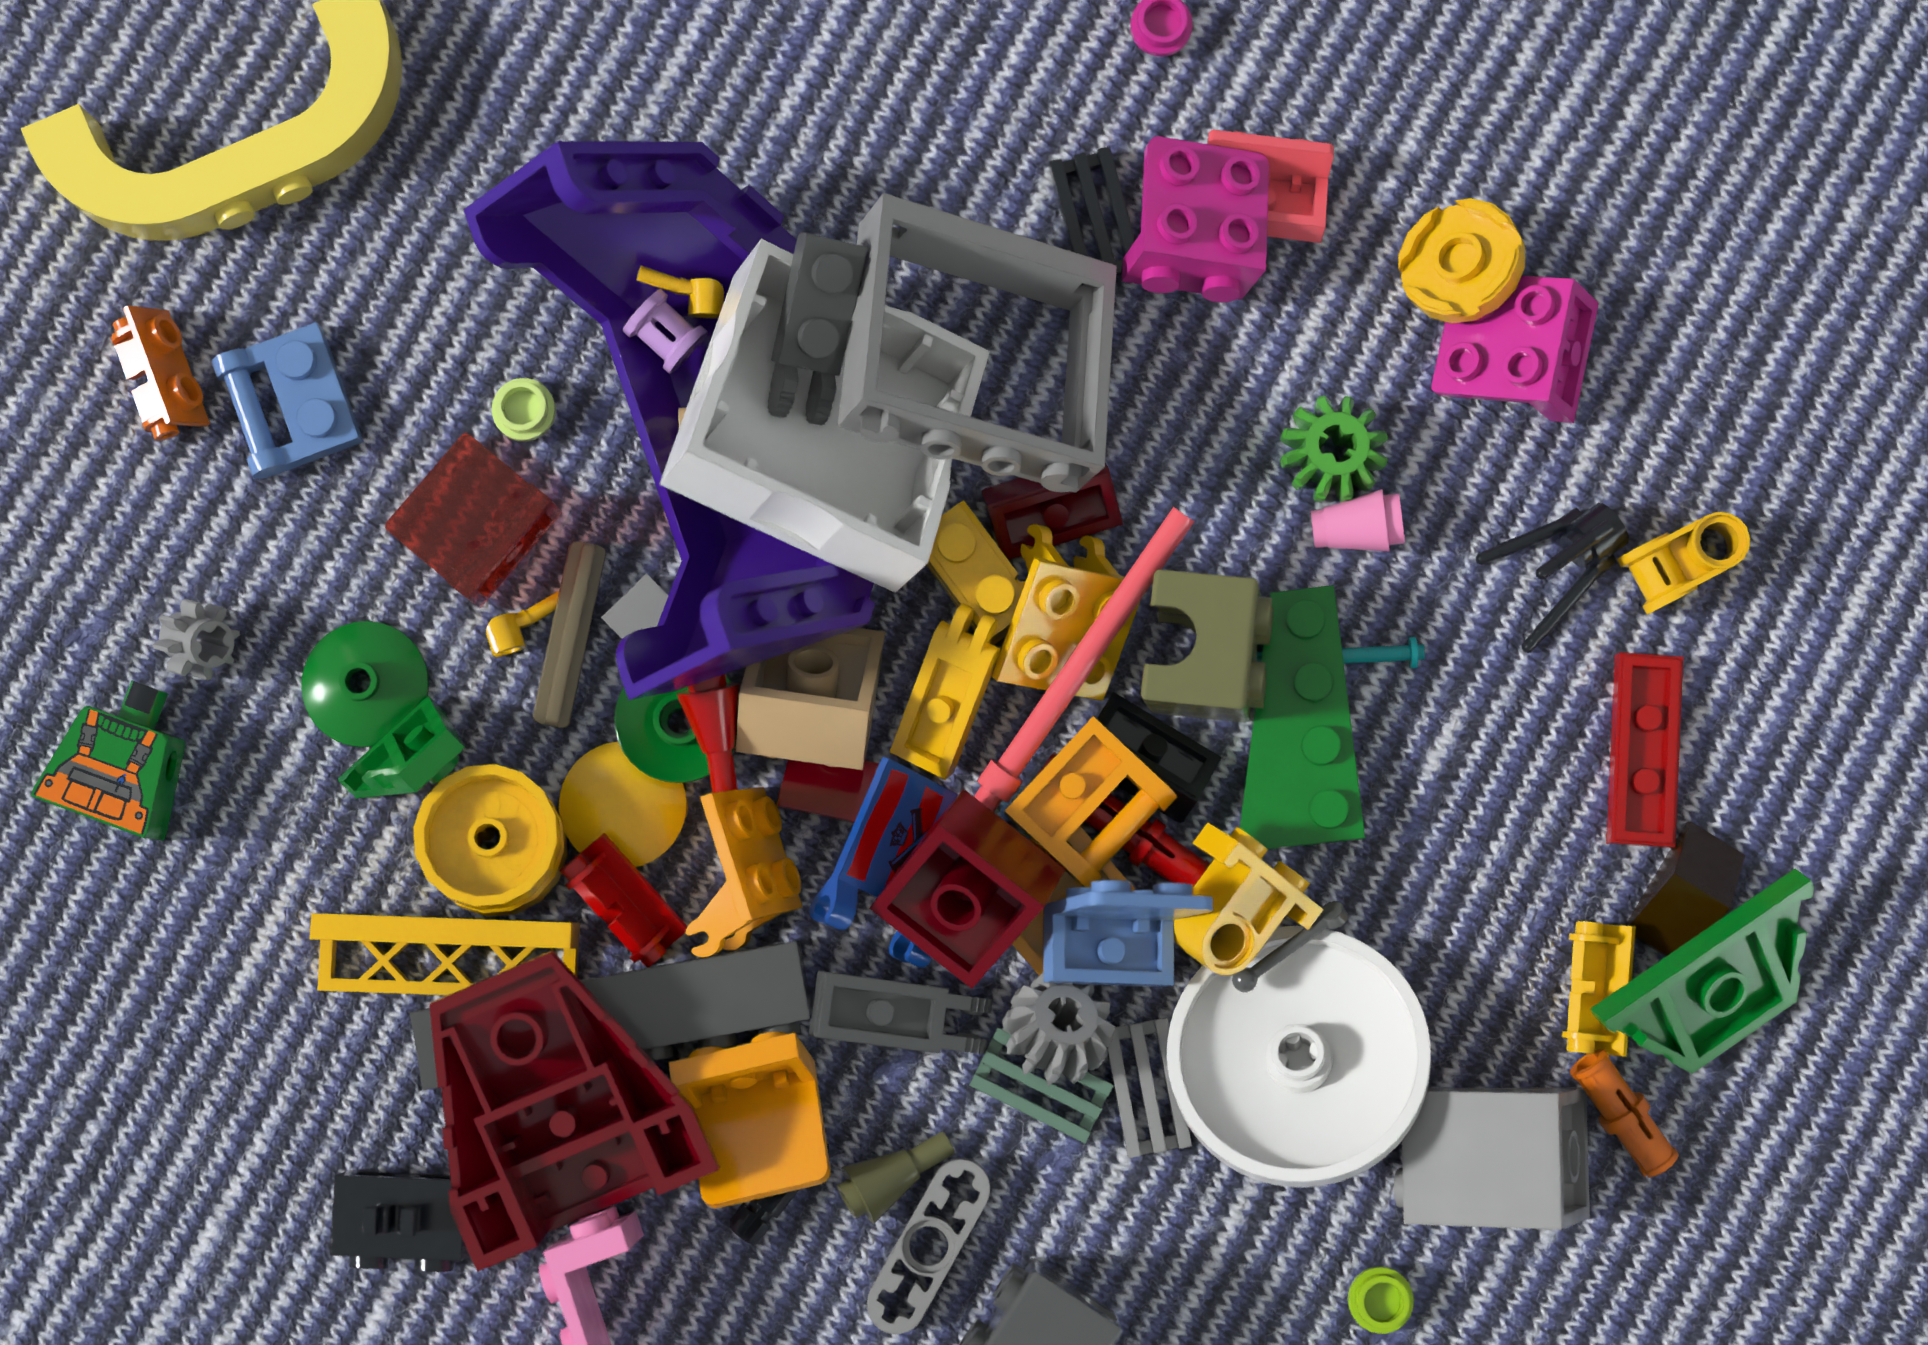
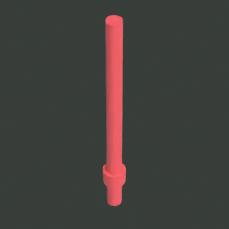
M1173 507L1001 758L998 761L991 759L978 778L977 782L981 787L974 797L993 812H995L1002 800L1009 803L1023 782L1019 775L1153 583L1154 573L1157 570H1162L1195 521Z

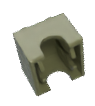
M1157 570L1153 577L1150 606L1158 608V622L1182 625L1191 629L1196 634V643L1189 656L1177 664H1144L1141 688L1142 699L1154 714L1242 723L1248 722L1251 708L1263 709L1267 670H1265V662H1256L1258 644L1270 645L1274 609L1272 607V598L1261 597L1258 581L1254 578Z

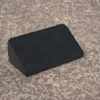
M1113 692L1097 720L1177 795V798L1165 811L1159 808L1157 810L1176 822H1184L1197 803L1222 757ZM1127 777L1117 785L1133 796L1139 791Z

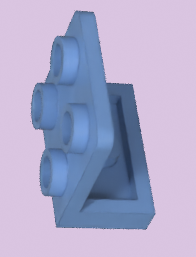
M1100 880L1091 882V887L1066 889L1065 899L1047 903L1043 908V983L1147 987L1173 986L1174 920L1212 912L1213 897L1193 896V885L1182 883L1153 885V890L1131 891V882Z

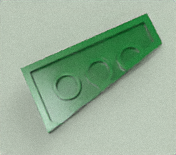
M1334 585L1271 592L1270 598H1272V607L1274 608L1270 645H1263L1261 662H1265V670H1267L1265 700L1263 709L1255 708L1240 829L1248 833L1268 850L1364 840L1365 832Z

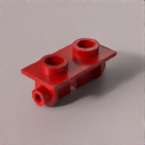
M605 833L559 870L568 880L565 884L567 889L573 888L590 908L608 924V928L632 953L630 959L634 963L640 960L644 966L649 968L666 953V948L685 934L688 926Z

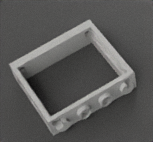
M883 193L859 223L857 245L868 247L854 313L847 334L838 427L859 432L865 439L873 442H895L920 449L926 456L934 459H956L981 466L985 472L992 475H1013L1039 482L1045 489L1050 491H1071L1076 493L1105 467L1117 265ZM893 225L900 226L901 228L893 227ZM890 256L1070 311L1062 442L877 390Z

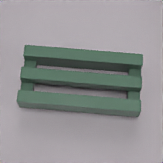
M997 1027L969 1086L1086 1144L1091 1129L1098 1119L1104 1102L1114 1085L1087 1072L1083 1079L1077 1082L1095 1090L1089 1102L1053 1083L1048 1086L1045 1079L1031 1072L1023 1075V1068L998 1056L1002 1046H1006L1011 1035ZM993 1068L1083 1113L1079 1124L988 1080L987 1077L991 1069Z

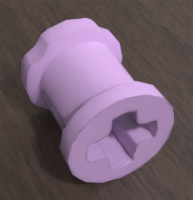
M658 289L630 317L623 327V332L629 338L637 335L664 360L663 368L671 374L697 349L708 334V331L701 325L694 328L666 302L668 295L662 289ZM655 322H660L676 337V340L672 342L655 326Z

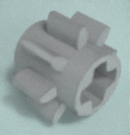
M182 599L180 605L181 612L170 616L160 615L158 618L162 626L159 632V640L153 644V649L164 651L171 657L167 663V671L181 676L191 672L194 677L207 681L212 680V668L224 663L232 664L234 662L231 654L234 649V639L240 635V632L229 628L222 622L226 616V608L213 604H207L203 607L200 602Z

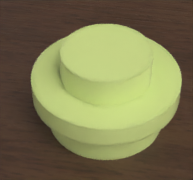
M518 378L505 383L497 391L492 402V416L496 426L504 435L516 441L526 442L540 438L551 428L556 415L555 401L549 390L540 382L530 378Z

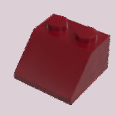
M963 788L924 835L869 909L972 989L1046 906L1066 869Z

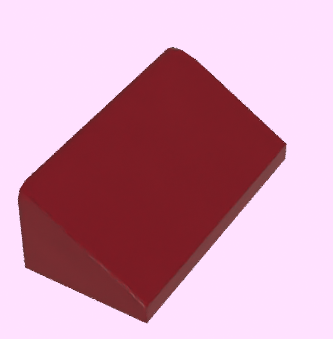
M1106 463L1105 467L1076 493L1071 491H1050L1045 489L1039 482L1021 477L985 488L981 491L998 547L1008 560L1022 556V544L1034 546L1035 539L1027 532V528L1032 524L1046 526L1051 530L1053 546L1123 525L1110 471Z
M788 760L776 806L854 823L879 763L865 760L863 770Z

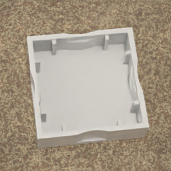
M760 239L732 278L660 485L896 593L929 561L950 489L952 459H934L926 456L920 449L895 442H873L865 439L859 432L838 427L845 354L840 376L835 375L836 394L828 422H825V425L808 423L806 420L805 408L813 370L797 367L798 385L790 414L782 418L768 413L767 401L775 362L771 361L794 254ZM885 305L877 390L971 417L990 351L914 313Z

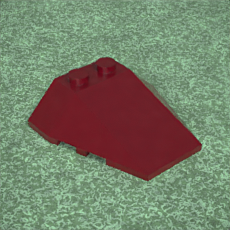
M553 950L429 1004L437 1085L442 1090L445 1126L442 1128L444 1150H448L451 1188L448 1190L450 1212L477 1272L537 1247L548 1232L652 1188H655L657 1195H661L720 1169L719 1162L694 1106Z

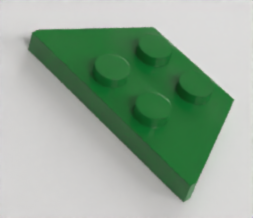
M1796 868L1590 1008L1593 1016L1612 1032L1620 1031L1631 1037L1644 1049L1656 1055L1663 1054L1673 1064L1693 1074L1797 1002L1801 978L1798 972V965L1804 955L1807 931L1797 923L1801 900L1813 897L1814 886L1812 881Z

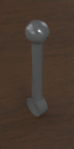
M1332 901L1322 907L1324 910L1319 915L1320 917L1316 919L1309 930L1304 928L1252 967H1246L1244 970L1233 974L1232 982L1234 987L1240 992L1252 991L1260 976L1326 928L1336 929L1342 926L1348 919V913L1342 903Z

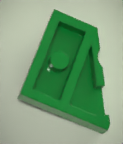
M427 696L338 778V781L356 799L416 793L428 781L431 784H435L444 779L457 765L460 758L458 753L465 746L447 714Z

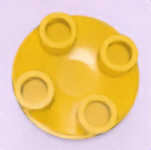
M618 741L600 745L584 754L566 775L559 797V814L564 824L565 834L580 853L605 833L635 867L654 861L672 846L681 832L688 813L684 784L664 782L646 775L630 762Z

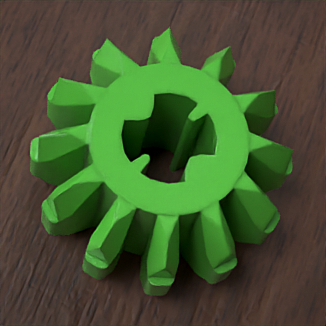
M1325 395L1319 396L1315 401V415L1308 409L1299 407L1293 414V419L1299 429L1285 428L1280 437L1281 442L1295 449L1282 455L1280 459L1281 467L1290 469L1301 466L1302 471L1297 474L1292 482V486L1296 490H1300L1311 479L1317 483L1313 493V499L1316 502L1322 503L1326 499L1331 486L1334 487L1340 502L1352 499V484L1358 489L1368 492L1375 484L1369 470H1383L1388 461L1387 457L1382 453L1372 450L1383 445L1388 440L1386 431L1376 430L1367 432L1366 430L1375 418L1376 413L1372 409H1367L1358 419L1352 416L1354 399L1349 396H1345L1342 399L1337 412H1334L1331 401ZM1328 437L1332 438L1335 446L1345 445L1347 448L1339 462H1336L1333 453L1322 454L1320 450Z

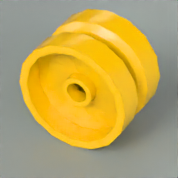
M497 764L467 766L442 779L422 801L413 826L415 856L426 879L462 909L487 917L515 915L541 902L558 883L561 876L559 870L564 867L568 856L564 824L554 803L524 773ZM495 830H499L500 841L494 848L485 850L480 847L482 840H492Z

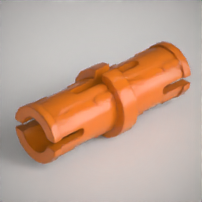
M1594 1050V1054L1588 1053L1584 1055L1570 1069L1571 1076L1578 1081L1601 1114L1599 1117L1600 1125L1607 1134H1615L1639 1167L1642 1176H1648V1178L1657 1176L1668 1170L1677 1161L1679 1156L1677 1150L1670 1145L1648 1114L1650 1109L1649 1102L1642 1093L1631 1090L1610 1060L1606 1050Z

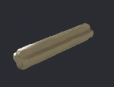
M576 541L572 542L568 548L532 715L533 720L541 725L567 728L571 721L606 557L605 549L593 543Z

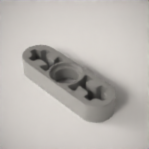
M957 1157L946 1161L937 1169L876 1277L868 1294L867 1311L873 1324L881 1331L889 1334H903L911 1331L920 1323L989 1199L990 1182L986 1171L976 1161L965 1157ZM966 1170L974 1175L972 1187L979 1194L974 1201L963 1198L959 1202L953 1213V1218L963 1219L965 1222L960 1231H956L945 1218L925 1213V1210L930 1202H934L942 1210L950 1194V1189L943 1184L944 1179L947 1175L958 1178ZM926 1226L936 1227L941 1230L948 1241V1250L945 1256L940 1261L932 1264L918 1261L910 1250L912 1235L918 1229ZM901 1259L912 1272L921 1276L932 1277L933 1279L928 1288H924L916 1279L909 1291L907 1300L911 1306L915 1307L914 1311L910 1315L899 1312L893 1320L884 1315L886 1303L879 1298V1294L883 1289L890 1293H894L898 1289L905 1276V1272L893 1270L896 1261Z

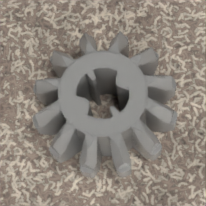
M1042 973L1034 978L1030 987L1023 985L1022 988L1015 992L1010 1002L1012 1004L1011 1009L1007 1011L1003 1019L1002 1030L1011 1035L1006 1044L1007 1054L1025 1055L1026 1057L1022 1065L1023 1075L1033 1072L1038 1067L1044 1070L1048 1086L1056 1083L1061 1074L1075 1084L1083 1079L1088 1069L1094 1071L1095 1068L1098 1069L1107 1057L1106 1047L1110 1045L1114 1038L1115 1026L1105 1021L1110 1014L1111 1002H1095L1091 999L1094 993V985H1084L1080 990L1074 987L1073 984L1043 983Z

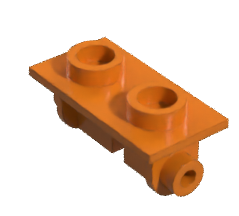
M129 305L124 307L126 317L120 318L113 323L115 333L111 335L113 345H115L126 378L136 380L146 374L149 380L131 391L140 413L144 430L152 432L156 441H163L179 434L177 425L203 427L210 425L203 405L201 387L192 375L181 345L182 336L180 330L172 320L169 310Z

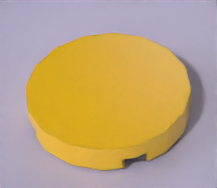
M1468 198L1456 200L1457 205L1449 206L1443 210L1438 206L1424 214L1407 233L1398 257V269L1401 272L1402 286L1411 302L1428 317L1452 324L1478 320L1498 309L1516 290L1525 269V244L1510 216L1490 202Z

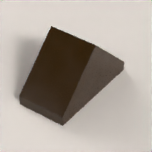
M1691 821L1686 822L1676 839V846L1670 849L1625 926H1635L1636 939L1665 957L1719 921L1729 911L1745 855Z

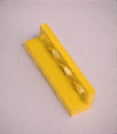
M311 913L310 939L320 940L317 991L449 995L475 984L456 964L474 945L489 946L506 964L498 973L521 964L537 948L563 949V962L577 977L580 923ZM337 940L361 941L378 960L359 979L335 978ZM375 942H396L397 944L385 954ZM410 943L426 944L442 962L423 981H410L392 962ZM439 944L461 946L448 956ZM502 946L526 948L513 959ZM385 967L395 980L372 978ZM449 970L459 982H436V980Z

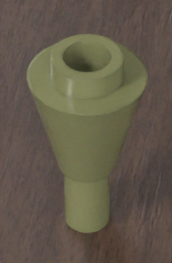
M941 1131L909 1151L903 1149L841 1167L846 1180L839 1183L837 1189L855 1219L865 1214L870 1222L875 1224L920 1179L921 1173L955 1154V1151L945 1133Z

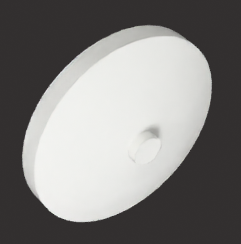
M1277 927L1247 967L1250 968L1303 930L1304 927ZM1325 929L1260 976L1255 988L1249 992H1240L1234 987L1232 982L1233 975H1219L1202 965L1187 984L1175 1007L1167 1039V1065L1172 1091L1179 1110L1193 1134L1211 1154L1230 1168L1252 1179L1272 1185L1306 1188L1333 1184L1354 1177L1373 1167L1399 1145L1416 1121L1425 1100L1431 1070V1045L1428 1026L1421 1005L1409 983L1392 963L1375 949L1358 939L1337 931Z

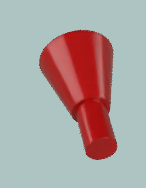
M726 674L688 686V690L676 693L702 753L706 754L712 793L738 790L732 749L735 747L740 683H727Z

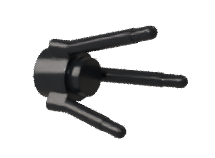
M1597 503L1585 513L1574 508L1556 521L1477 554L1476 562L1484 565L1565 532L1566 534L1560 538L1563 550L1536 570V577L1541 580L1546 579L1571 561L1581 568L1589 564V568L1523 642L1522 650L1525 653H1531L1599 576L1617 564L1614 553L1629 543V535L1624 524L1616 513L1605 504Z

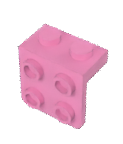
M616 1205L578 1219L579 1222L569 1226L570 1234L562 1236L543 1252L546 1263L539 1265L541 1283L548 1301L551 1304L560 1302L567 1324L566 1328L560 1329L562 1345H611L586 1266L629 1251L644 1236L636 1211L619 1216Z

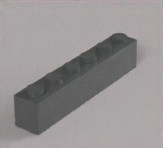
M800 939L580 980L652 1061L674 1056L672 1045L697 1040L699 1049L711 1046L724 1048L737 1045L736 1033L761 1028L762 1033L777 1031L787 1034L801 1033L799 1021L811 1019L812 1004ZM430 1008L410 1012L423 1091L438 1088Z

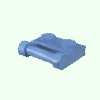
M317 322L245 349H233L223 352L211 360L217 379L226 382L251 455L246 460L254 479L268 478L364 442L324 330ZM265 368L267 369L293 441L281 447H275L249 375Z

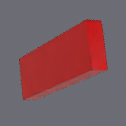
M1622 652L1615 654L1606 844L1674 848L1676 846L1683 657Z

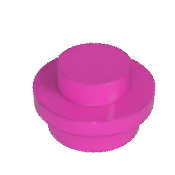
M1142 0L1135 7L1130 23L1131 35L1136 45L1145 53L1158 57L1170 56L1183 49L1190 39L1193 27L1191 13L1181 0Z

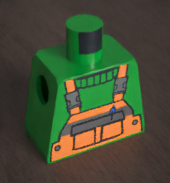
M131 680L118 715L86 705L80 710L35 784L30 796L142 838L164 841L185 750V740L155 729L169 694Z

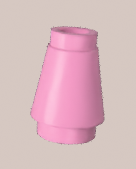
M1383 489L1348 501L1323 507L1320 510L1311 511L1315 548L1328 547L1333 549L1390 552L1389 545L1405 544L1399 493L1383 495Z

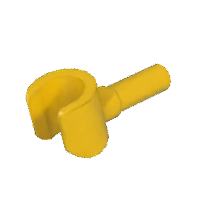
M642 265L640 266L637 281L673 292L677 295L689 296L688 316L714 319L720 315L724 304V289L719 281L710 278L690 280L682 277L677 278Z
M559 591L526 610L523 609L518 613H507L492 618L486 628V635L492 655L494 657H502L524 649L526 645L521 629L533 625V623L554 612Z

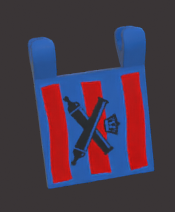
M882 757L833 874L812 901L809 910L810 917L823 925H830L839 930H845L850 927L856 913L858 890L877 898L924 835L958 794L890 758ZM899 931L894 934L889 945V953L893 958L904 963H911L917 967H925L930 963L932 957Z

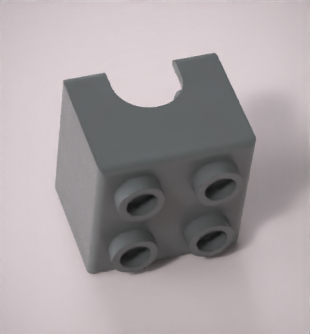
M1031 1258L1024 1268L1012 1263L992 1295L995 1298L993 1305L998 1307L987 1324L977 1318L959 1345H1115L1122 1334V1330L1117 1323L1116 1315L1112 1309L1036 1258Z

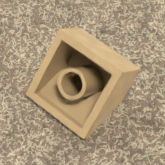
M856 628L746 666L739 692L736 752L760 755L767 758L823 764L829 767L863 770L873 721L885 632Z

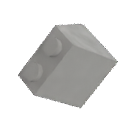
M1583 1088L1427 1089L1419 1115L1407 1135L1401 1141L1403 1168L1397 1169L1394 1178L1395 1202L1397 1207L1403 1208L1404 1224L1563 1230L1590 1218L1587 1095Z

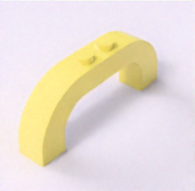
M320 0L313 3L312 6L325 33L331 52L329 78L319 98L307 110L292 119L175 169L162 173L146 174L133 172L118 166L99 122L80 104L21 128L22 134L38 168L51 185L89 218L114 232L144 240L169 241L198 236L217 228L223 230L238 228L253 220L255 217L254 212L275 203L288 205L305 199L313 192L312 187L340 175L355 165L377 143L393 116L402 81L401 49L383 0Z

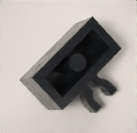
M349 1170L335 1175L330 1255L349 1256V1267L388 1268L389 1258L415 1259L414 1270L453 1271L454 1261H462L469 1257L470 1254L450 1212L448 1190L451 1188L450 1175Z

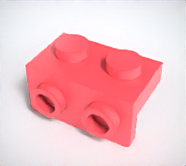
M1211 130L1208 135L1207 144L1258 152L1268 159L1267 237L1322 243L1326 227L1328 178L1334 158V146L1330 143L1314 142L1305 139L1255 135L1239 131Z

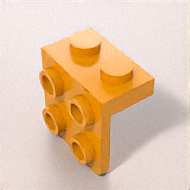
M766 1032L757 1035L748 1044L727 1049L716 1046L703 1047L691 1052L689 1058L669 1062L671 1082L694 1106L720 1165L718 1171L699 1178L701 1198L709 1207L715 1209L820 1185L828 1180L831 1170L815 1060L796 1033Z

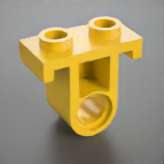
M1207 823L1193 841V844L1213 857L1214 860L1193 887V896L1213 897V911L1174 920V941L1184 952L1209 970L1219 975H1233L1244 970L1253 961L1285 916L1309 930L1324 909L1304 894L1310 883L1281 861H1278L1274 868H1271L1261 860L1268 849L1248 833L1236 827L1229 836L1210 823Z

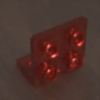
M464 433L388 519L385 528L446 579L447 583L466 599L481 608L563 512L533 484L527 483L474 437Z

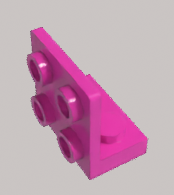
M1521 276L1516 290L1498 309L1474 321L1453 324L1445 322L1431 385L1432 391L1439 396L1529 403L1550 421L1574 423L1599 303L1575 279Z

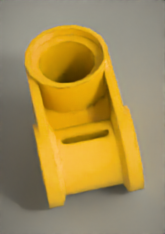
M1715 512L1671 534L1667 532L1620 556L1617 558V561L1621 567H1628L1646 599L1642 607L1648 615L1698 589L1697 585L1737 565L1745 558L1749 550L1750 535L1746 525L1740 518L1731 513ZM1704 529L1715 530L1725 538L1727 553L1723 560L1713 559L1702 550L1700 541Z

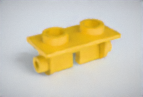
M1577 921L1575 934L1569 933V940L1573 941L1572 984L1569 996L1567 1031H1562V1038H1568L1567 1051L1594 1054V1050L1600 1049L1602 1051L1604 1049L1609 1055L1627 1057L1628 1036L1618 1030L1614 1033L1607 1029L1593 1016L1590 1008L1632 980L1635 926Z

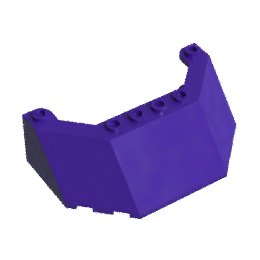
M556 141L463 210L479 252L490 263L504 269L534 268L601 324L675 540L681 564L657 626L630 633L619 642L617 647L616 663L628 700L677 691L868 624L875 605L869 599L874 585L873 582L660 485L679 431L678 408H685L688 405L719 316L714 319L688 316L689 296L677 295L662 289L668 295L666 302L694 328L701 325L708 331V334L697 349L671 374L663 368L664 360L637 335L629 338L623 332V327L635 311L653 293L661 289L636 280L641 265L677 278L682 277L688 280L710 278L717 280L723 286L725 301L734 274L760 239L794 254L797 239L781 226L784 215L751 185L740 189L716 167L720 158L703 142ZM655 322V326L672 342L676 340V337L660 322Z

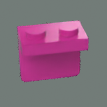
M1153 137L1144 151L1141 233L1123 257L1122 282L1141 284L1145 290L1154 293H1170L1176 290L1199 293L1205 299L1213 302L1242 300L1266 271L1269 189L1268 159L1258 152L1168 137Z

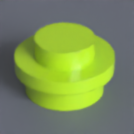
M1383 1266L1368 1268L1359 1273L1349 1287L1347 1301L1350 1313L1360 1326L1370 1332L1378 1334L1394 1332L1401 1328L1412 1314L1414 1296L1411 1286L1400 1273L1391 1268Z

